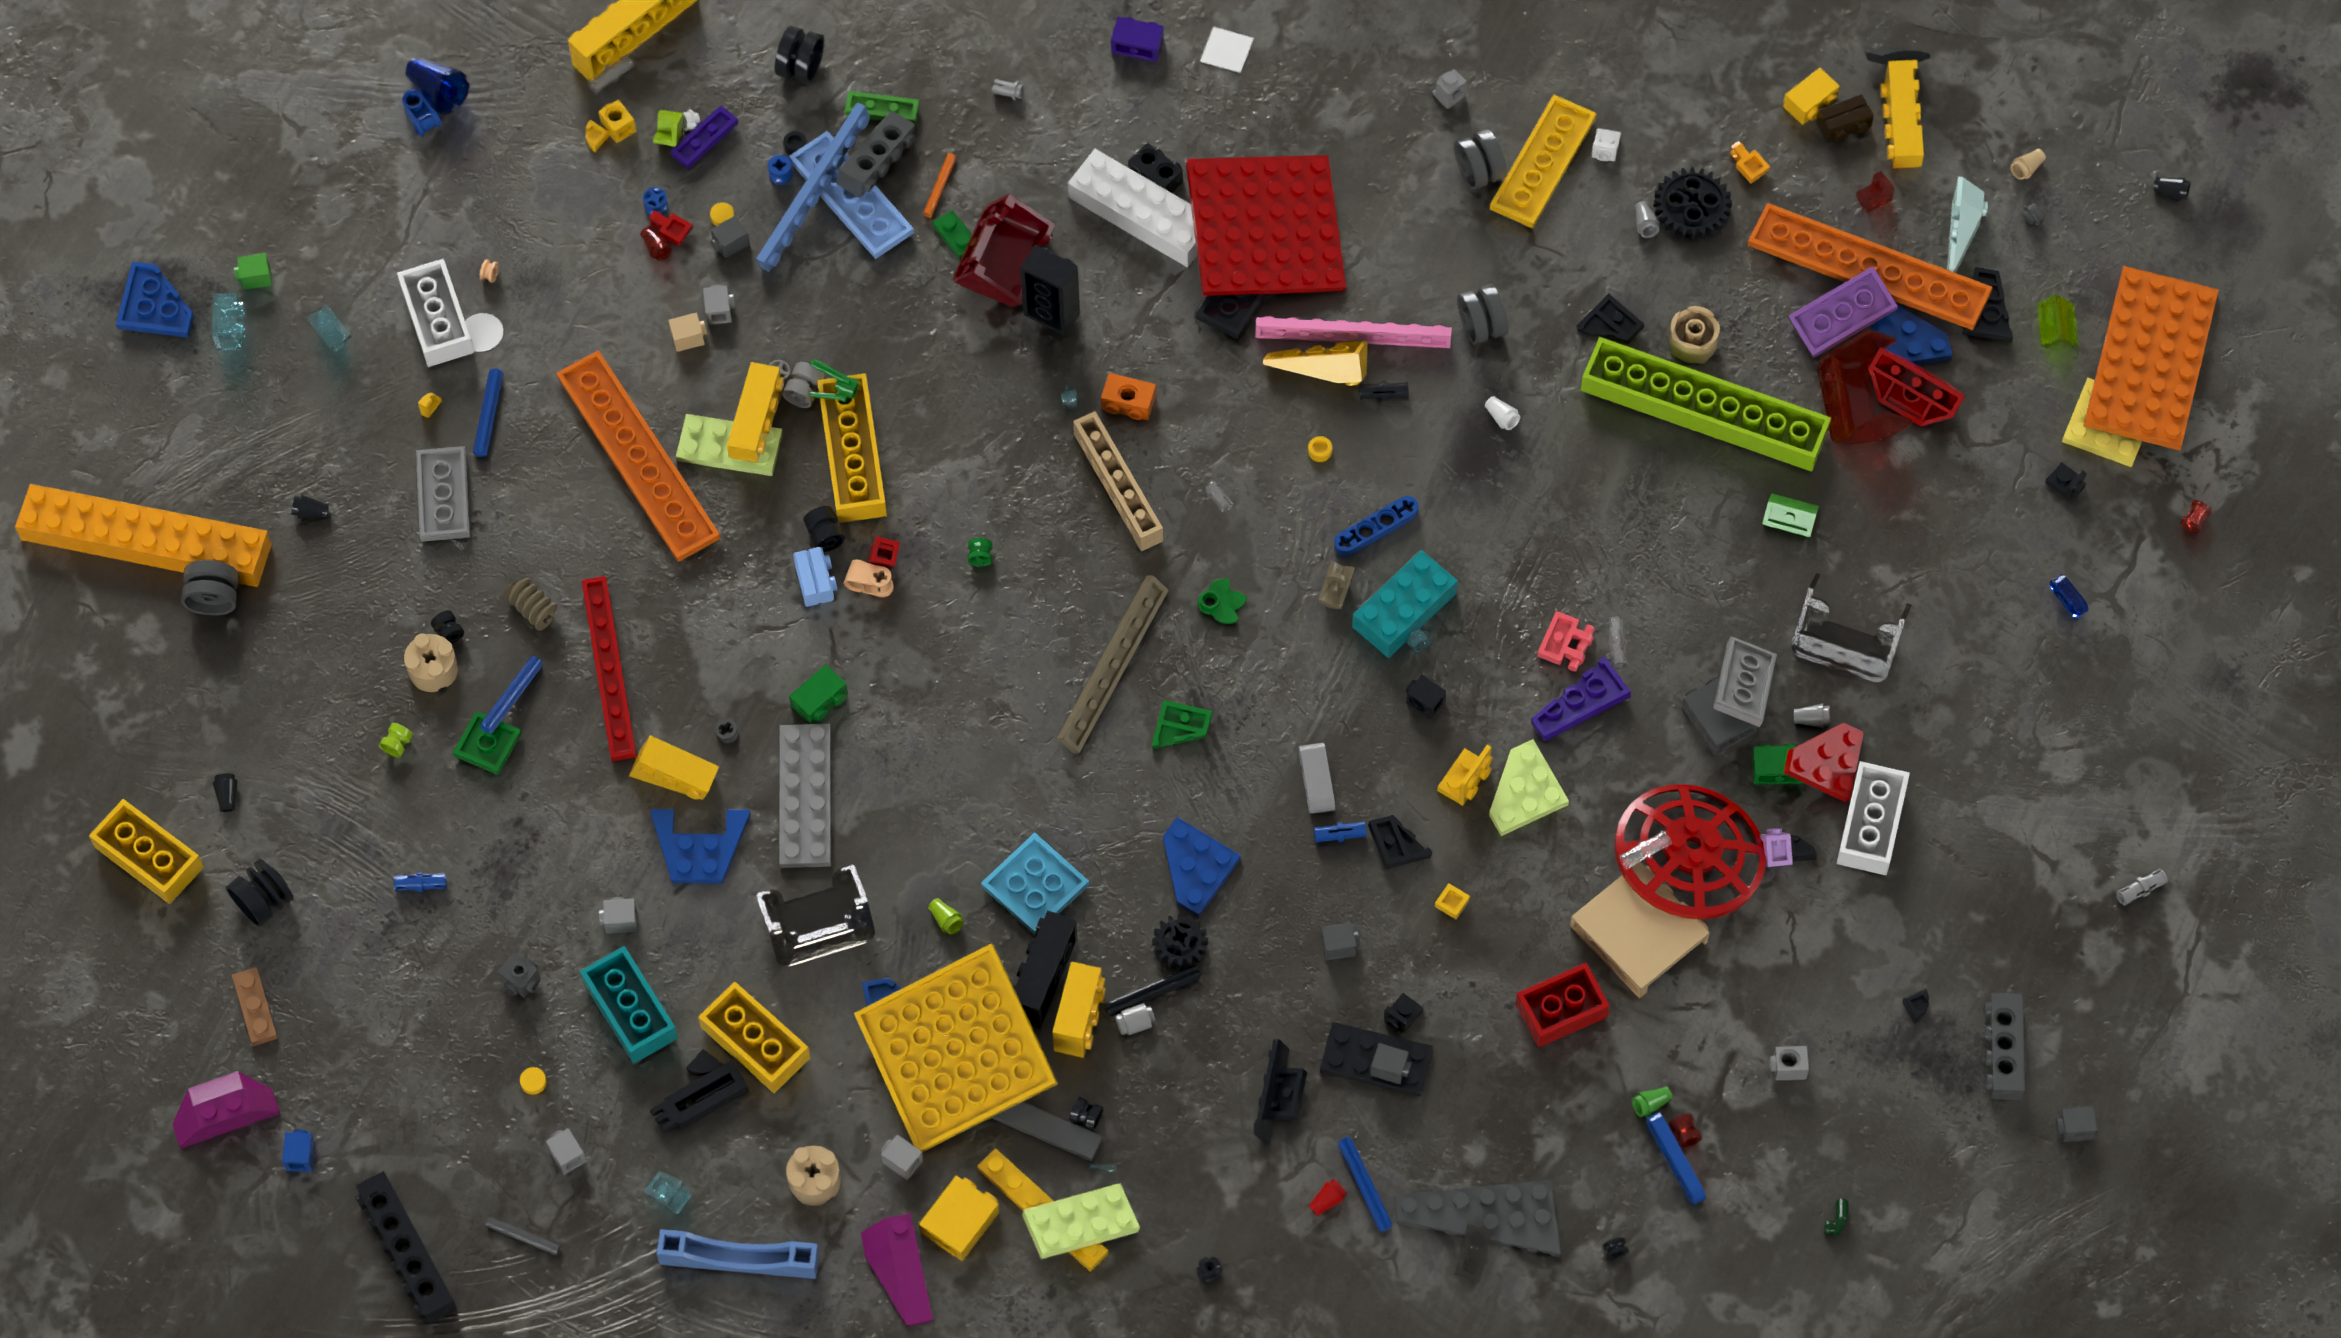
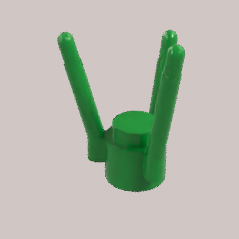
M816 359L809 363L810 366L837 379L835 390L838 391V394L810 392V397L837 399L846 402L847 397L851 399L855 397L860 383L858 380L847 377Z

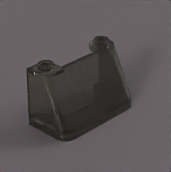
M854 865L841 868L833 874L832 888L789 901H784L782 894L777 890H768L756 894L778 964L786 967L865 944L873 939L875 928L869 903Z

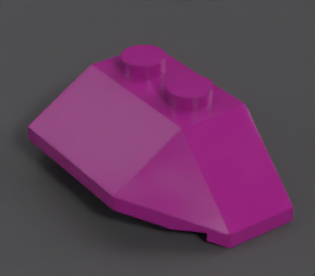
M237 1071L189 1088L172 1125L181 1149L280 1114L271 1088Z

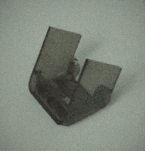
M1816 573L1809 586L1791 644L1792 651L1800 658L1872 682L1883 681L1891 668L1912 605L1906 604L1899 624L1885 622L1878 627L1876 635L1873 636L1828 621L1830 614L1828 603L1823 599L1814 597L1821 574Z

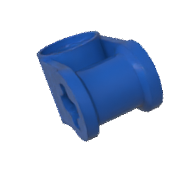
M411 89L403 94L404 112L420 137L424 136L426 131L435 126H442L438 114L429 105L420 91ZM412 103H418L415 106H410Z

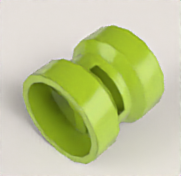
M391 723L388 728V735L382 738L379 747L387 754L400 758L404 752L405 744L410 743L413 734L406 727L398 723Z

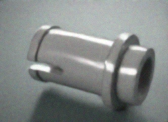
M995 79L994 84L996 85H993V94L1009 96L1013 100L1022 98L1024 85L1020 84L1019 81L1012 83Z

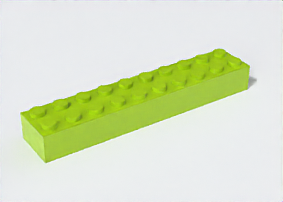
M1599 337L1582 376V392L1811 472L1829 431L1831 417Z

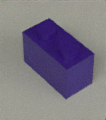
M1117 17L1111 37V53L1157 62L1164 40V26L1155 22L1138 21L1131 17Z

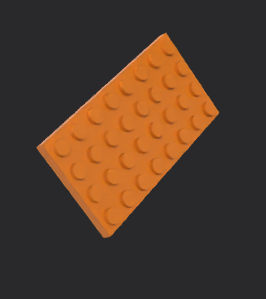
M2123 266L2084 427L2180 451L2219 289Z

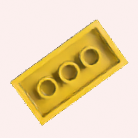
M122 799L89 835L95 849L168 904H171L204 868L198 854L125 799Z
M736 982L731 984L698 1016L701 1029L772 1093L777 1092L810 1059L808 1046Z

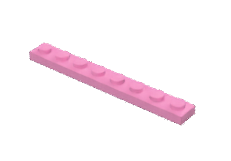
M1271 316L1256 317V338L1323 342L1367 340L1368 344L1450 348L1452 327L1442 325H1397L1395 323L1375 324L1368 321L1356 323L1345 320L1323 321L1321 319L1299 320L1294 317L1287 319Z

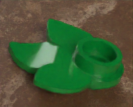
M1221 578L1213 581L1209 590L1200 594L1197 605L1202 613L1212 615L1216 621L1232 624L1238 621L1235 611L1243 607L1247 601V596L1240 592L1229 590V578ZM1212 601L1214 605L1208 606L1205 603Z

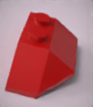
M1880 347L1868 368L1879 402L1920 426L1953 418L1965 398L1963 393L1948 382L1908 359Z

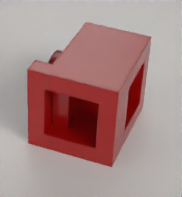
M876 536L875 541L870 546L867 563L883 566L891 570L895 566L900 542Z

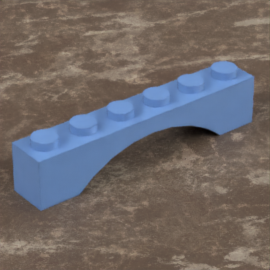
M660 1229L657 1257L660 1265L810 1279L817 1278L820 1255L818 1244L790 1241L777 1244H741L714 1240L685 1231Z

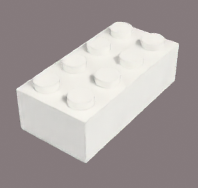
M444 258L398 272L400 286L427 366H434L474 353L472 341Z
M1859 762L1836 864L1887 876L1909 772Z

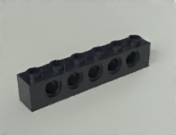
M382 1171L355 1185L359 1193L355 1198L362 1210L367 1208L370 1214L367 1217V1221L373 1232L379 1230L382 1237L378 1241L385 1253L390 1251L394 1258L390 1263L396 1275L402 1273L405 1281L401 1284L408 1297L413 1295L417 1303L413 1304L419 1318L421 1319L425 1316L428 1324H431L457 1310L451 1294L385 1172ZM387 1202L384 1208L375 1209L377 1203ZM389 1224H398V1227L395 1230H386ZM410 1245L406 1252H398L400 1246ZM415 1266L422 1267L421 1271L417 1274L409 1273ZM426 1288L434 1289L428 1296L421 1295L422 1291Z

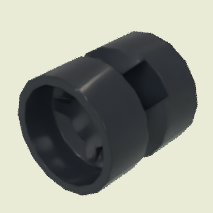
M831 506L815 508L805 515L803 520L808 533L811 534L815 548L821 547L824 553L840 547L845 542V535L842 528L838 525V519Z

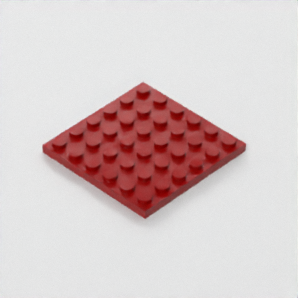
M1328 155L1187 159L1186 169L1202 296L1345 291L1346 282Z

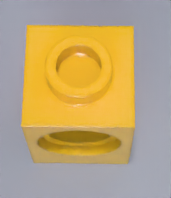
M619 99L605 105L602 110L598 111L601 125L609 131L616 144L637 132L634 118Z

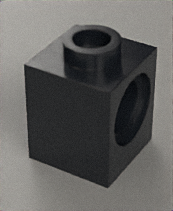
M1421 675L1417 681L1412 680L1406 689V703L1429 719H1432L1446 702V690L1424 675Z

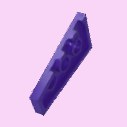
M1604 656L1598 661V665L1592 670L1588 669L1577 683L1567 687L1563 695L1558 699H1553L1533 716L1531 724L1545 742L1630 698L1631 691Z

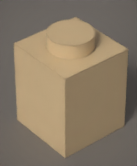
M697 313L668 320L676 352L705 345L703 335H707L704 320L699 321Z

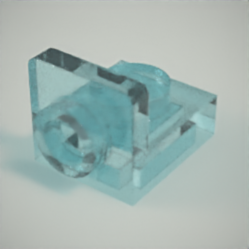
M658 1171L644 1191L648 1197L666 1204L676 1214L681 1211L692 1195L691 1191L681 1180L661 1171Z

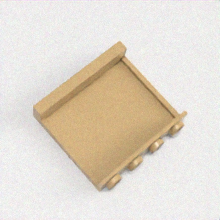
M1640 861L1632 867L1633 871L1645 885L1656 875L1649 866H1644ZM1623 875L1572 915L1570 927L1639 998L1647 993L1648 986L1696 946L1701 942L1705 945L1708 942L1710 933L1707 925L1700 919L1682 918L1655 908L1643 900L1630 887ZM1665 883L1661 884L1655 891L1656 894L1669 901L1688 906L1683 901L1679 902L1674 897L1672 889Z

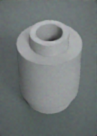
M1142 1003L1120 1011V1014L1115 1016V1020L1121 1035L1128 1034L1129 1036L1152 1028L1151 1022L1155 1021V1017L1151 1007H1146Z

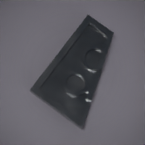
M1975 267L1973 280L1991 286L1992 293L1974 330L1964 327V334L2012 342L2013 335L2009 326L2008 311H2006L2000 273L1997 270Z

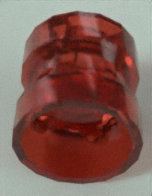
M1691 1113L1680 1115L1668 1123L1671 1132L1675 1133L1676 1141L1681 1149L1691 1147L1702 1140L1700 1131L1694 1126L1695 1120Z

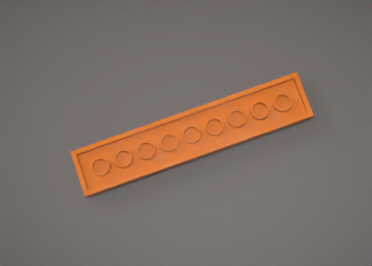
M1770 203L1766 204L1748 240V246L1843 282H1847L1873 266L1894 301L1970 330H1974L1992 293V287Z
M598 350L557 372L558 380L677 562L720 540V533L600 351Z

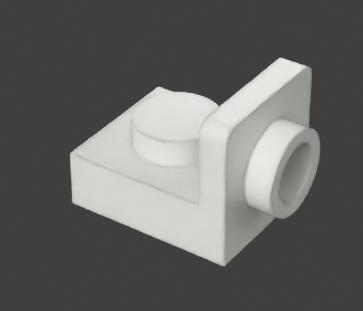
M1597 128L1592 157L1601 161H1615L1621 132Z

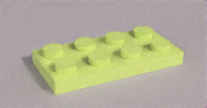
M686 414L676 453V461L773 476L783 431L780 428L771 427V431L766 438L765 452L763 455L760 454L758 463L728 457L727 443L734 421Z
M1120 1183L1023 1210L1022 1214L1041 1259L1137 1233L1140 1228Z

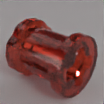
M2194 500L2190 505L2191 509L2187 516L2182 517L2180 523L2187 531L2199 533L2202 529L2203 521L2211 514L2212 510L2202 501Z

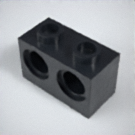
M1148 142L1128 160L1129 169L1171 193L1183 183V169L1181 165L1174 160L1168 159L1161 149L1151 146Z

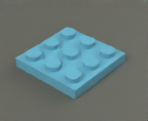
M1035 832L981 882V887L1035 936L1038 934L1036 932L1037 923L1040 917H1045L1047 910L1059 914L1089 886V880Z

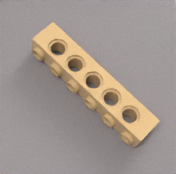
M1096 411L1074 420V436L1141 552L1163 542L1162 525Z

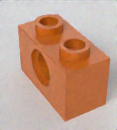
M1109 373L1101 395V409L1110 414L1119 413L1127 415L1134 420L1143 419L1148 421L1156 398V384ZM1125 397H1131V398H1133V399L1127 401V400H1124L1123 398H1125Z

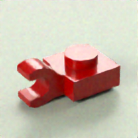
M654 210L649 216L651 220L649 225L659 230V236L679 247L693 229L691 223L673 213L667 218Z

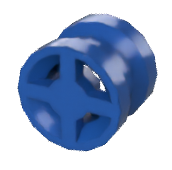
M775 155L768 161L770 180L777 185L787 184L793 176L790 159L785 155Z
M651 187L644 192V208L648 215H651L654 210L662 215L668 211L667 196L663 189Z

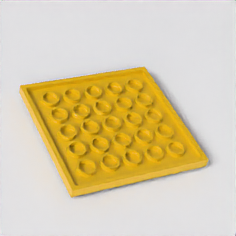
M989 944L854 1013L912 1143L921 1152L1058 1084L993 944Z

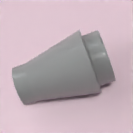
M1642 201L1637 203L1634 207L1636 211L1637 232L1644 238L1655 236L1659 232L1660 222L1650 209L1648 202Z
M1824 703L1794 709V724H1804L1819 728L1830 726V706H1824Z

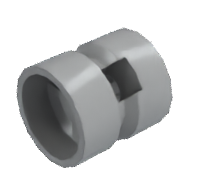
M797 362L790 375L791 379L788 380L782 394L791 404L802 408H809L815 397H810L809 393L818 390L817 380H822L825 376L823 372L810 366L809 363Z

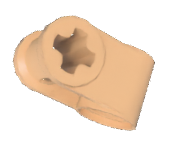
M852 560L843 583L846 588L854 592H863L883 598L889 596L894 589L891 572L888 568L862 560Z

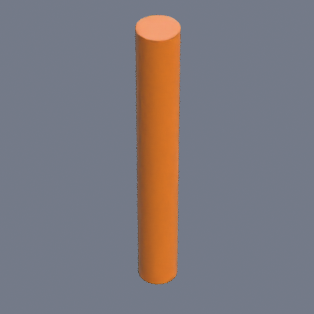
M948 153L924 209L923 215L925 217L931 218L956 160V156L952 153Z

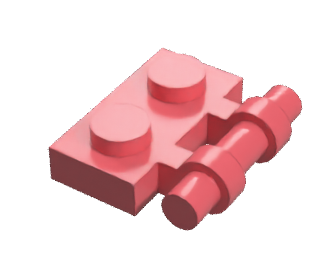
M1556 611L1538 650L1537 657L1561 665L1565 657L1570 660L1568 669L1576 672L1579 665L1583 664L1586 656L1584 654L1587 647L1591 646L1593 642L1595 627L1586 625L1584 631L1577 629L1579 619ZM1572 639L1578 640L1576 649L1569 647Z

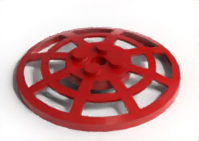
M1666 785L1642 794L1624 811L1617 826L1614 839L1617 864L1630 887L1643 900L1655 908L1682 918L1713 919L1738 910L1757 891L1764 876L1766 866L1764 843L1761 840V834L1749 815L1726 796L1711 789L1695 785ZM1666 792H1679L1681 799L1667 802L1656 809L1642 803L1650 797ZM1689 792L1713 798L1726 805V807L1720 810L1708 803L1691 800ZM1683 807L1684 817L1673 821L1662 813L1672 808ZM1693 807L1705 809L1715 814V816L1710 821L1695 817ZM1634 810L1648 816L1642 826L1640 840L1624 842L1626 825ZM1736 813L1744 820L1752 831L1757 844L1744 842L1739 828L1730 816ZM1654 820L1667 828L1663 838L1648 839L1649 830ZM1725 822L1732 830L1736 840L1723 839L1717 828ZM1687 842H1695L1699 849H1691L1688 847ZM1662 848L1663 854L1668 861L1662 868L1653 858L1650 849ZM1724 849L1738 851L1737 860L1732 869L1721 860ZM1641 850L1647 865L1656 874L1647 885L1633 871L1626 852ZM1745 852L1759 855L1757 873L1749 887L1738 876L1744 864ZM1714 868L1724 875L1723 878L1710 883H1704L1703 874ZM1675 869L1692 874L1693 883L1681 881L1670 874ZM1663 882H1666L1677 889L1694 892V907L1669 901L1656 894L1655 891ZM1731 882L1740 893L1737 898L1727 903L1705 907L1704 892L1718 890Z

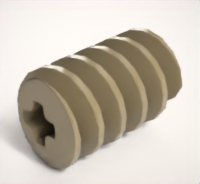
M528 577L511 583L504 591V598L509 600L510 604L515 606L516 610L522 613L523 617L528 619L529 623L534 625L536 630L541 631L548 627L554 619L557 605L555 603L550 604L551 599L544 597L543 591H537L538 586L536 584L530 585L531 579Z

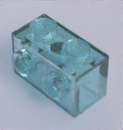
M237 292L213 294L212 338L217 350L241 349V337L245 336L244 323H242V316H245L244 301L240 302Z

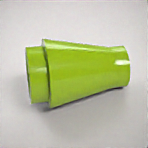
M939 898L934 899L929 904L928 909L932 912L942 932L953 935L962 928L964 920L961 913L942 902Z

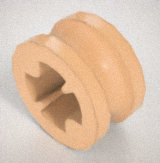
M485 259L480 270V280L485 281L488 279L490 283H494L499 269L498 262L490 263V260Z

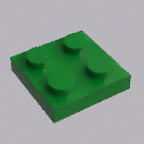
M476 711L456 745L453 755L456 758L499 775L522 734L521 729L501 721L494 732L488 734L481 729V723L487 715Z

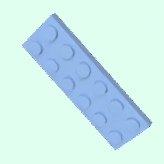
M828 131L789 156L791 164L806 181L834 139ZM846 153L845 156H844V161H843L842 165H843V164L849 159V157H850L847 153ZM836 168L832 174L830 184L823 188L819 195L875 259L914 234V228L876 185L870 192L866 191L861 198L838 186L836 183L840 168Z

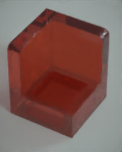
M1881 170L1873 174L1871 185L1856 192V198L1867 213L1892 201L1895 188Z

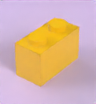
M1819 68L1785 94L1783 107L1804 125L1809 120L1813 121L1816 119L1819 109L1837 102L1840 86L1826 72Z

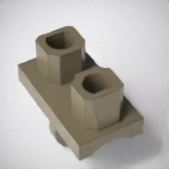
M1331 561L1318 603L1335 610L1342 609L1355 567L1342 566Z

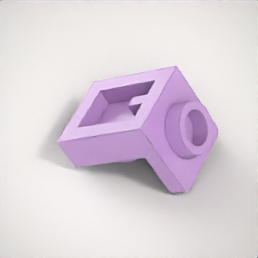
M1781 828L1767 829V834L1760 835L1764 843L1766 867L1793 865L1790 834L1782 832Z

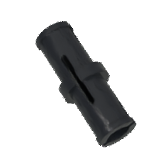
M1381 381V384H1359V400L1381 398V401H1385L1387 398L1409 397L1408 382L1386 384V381Z

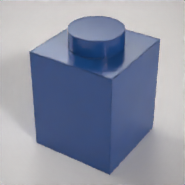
M298 1129L293 1132H285L282 1163L286 1171H312L315 1141L312 1134L308 1133V1131Z

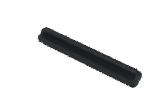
M1196 965L1185 968L1105 1002V1011L1108 1016H1114L1122 1010L1142 1004L1200 979V971Z

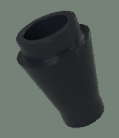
M2156 177L2153 191L2160 192L2177 201L2181 199L2187 200L2191 182L2186 181L2185 178Z
M303 494L301 496H294L292 515L297 516V518H327L329 503L318 501Z
M231 773L218 774L214 777L215 781L212 784L219 803L220 812H232L235 810L238 780Z

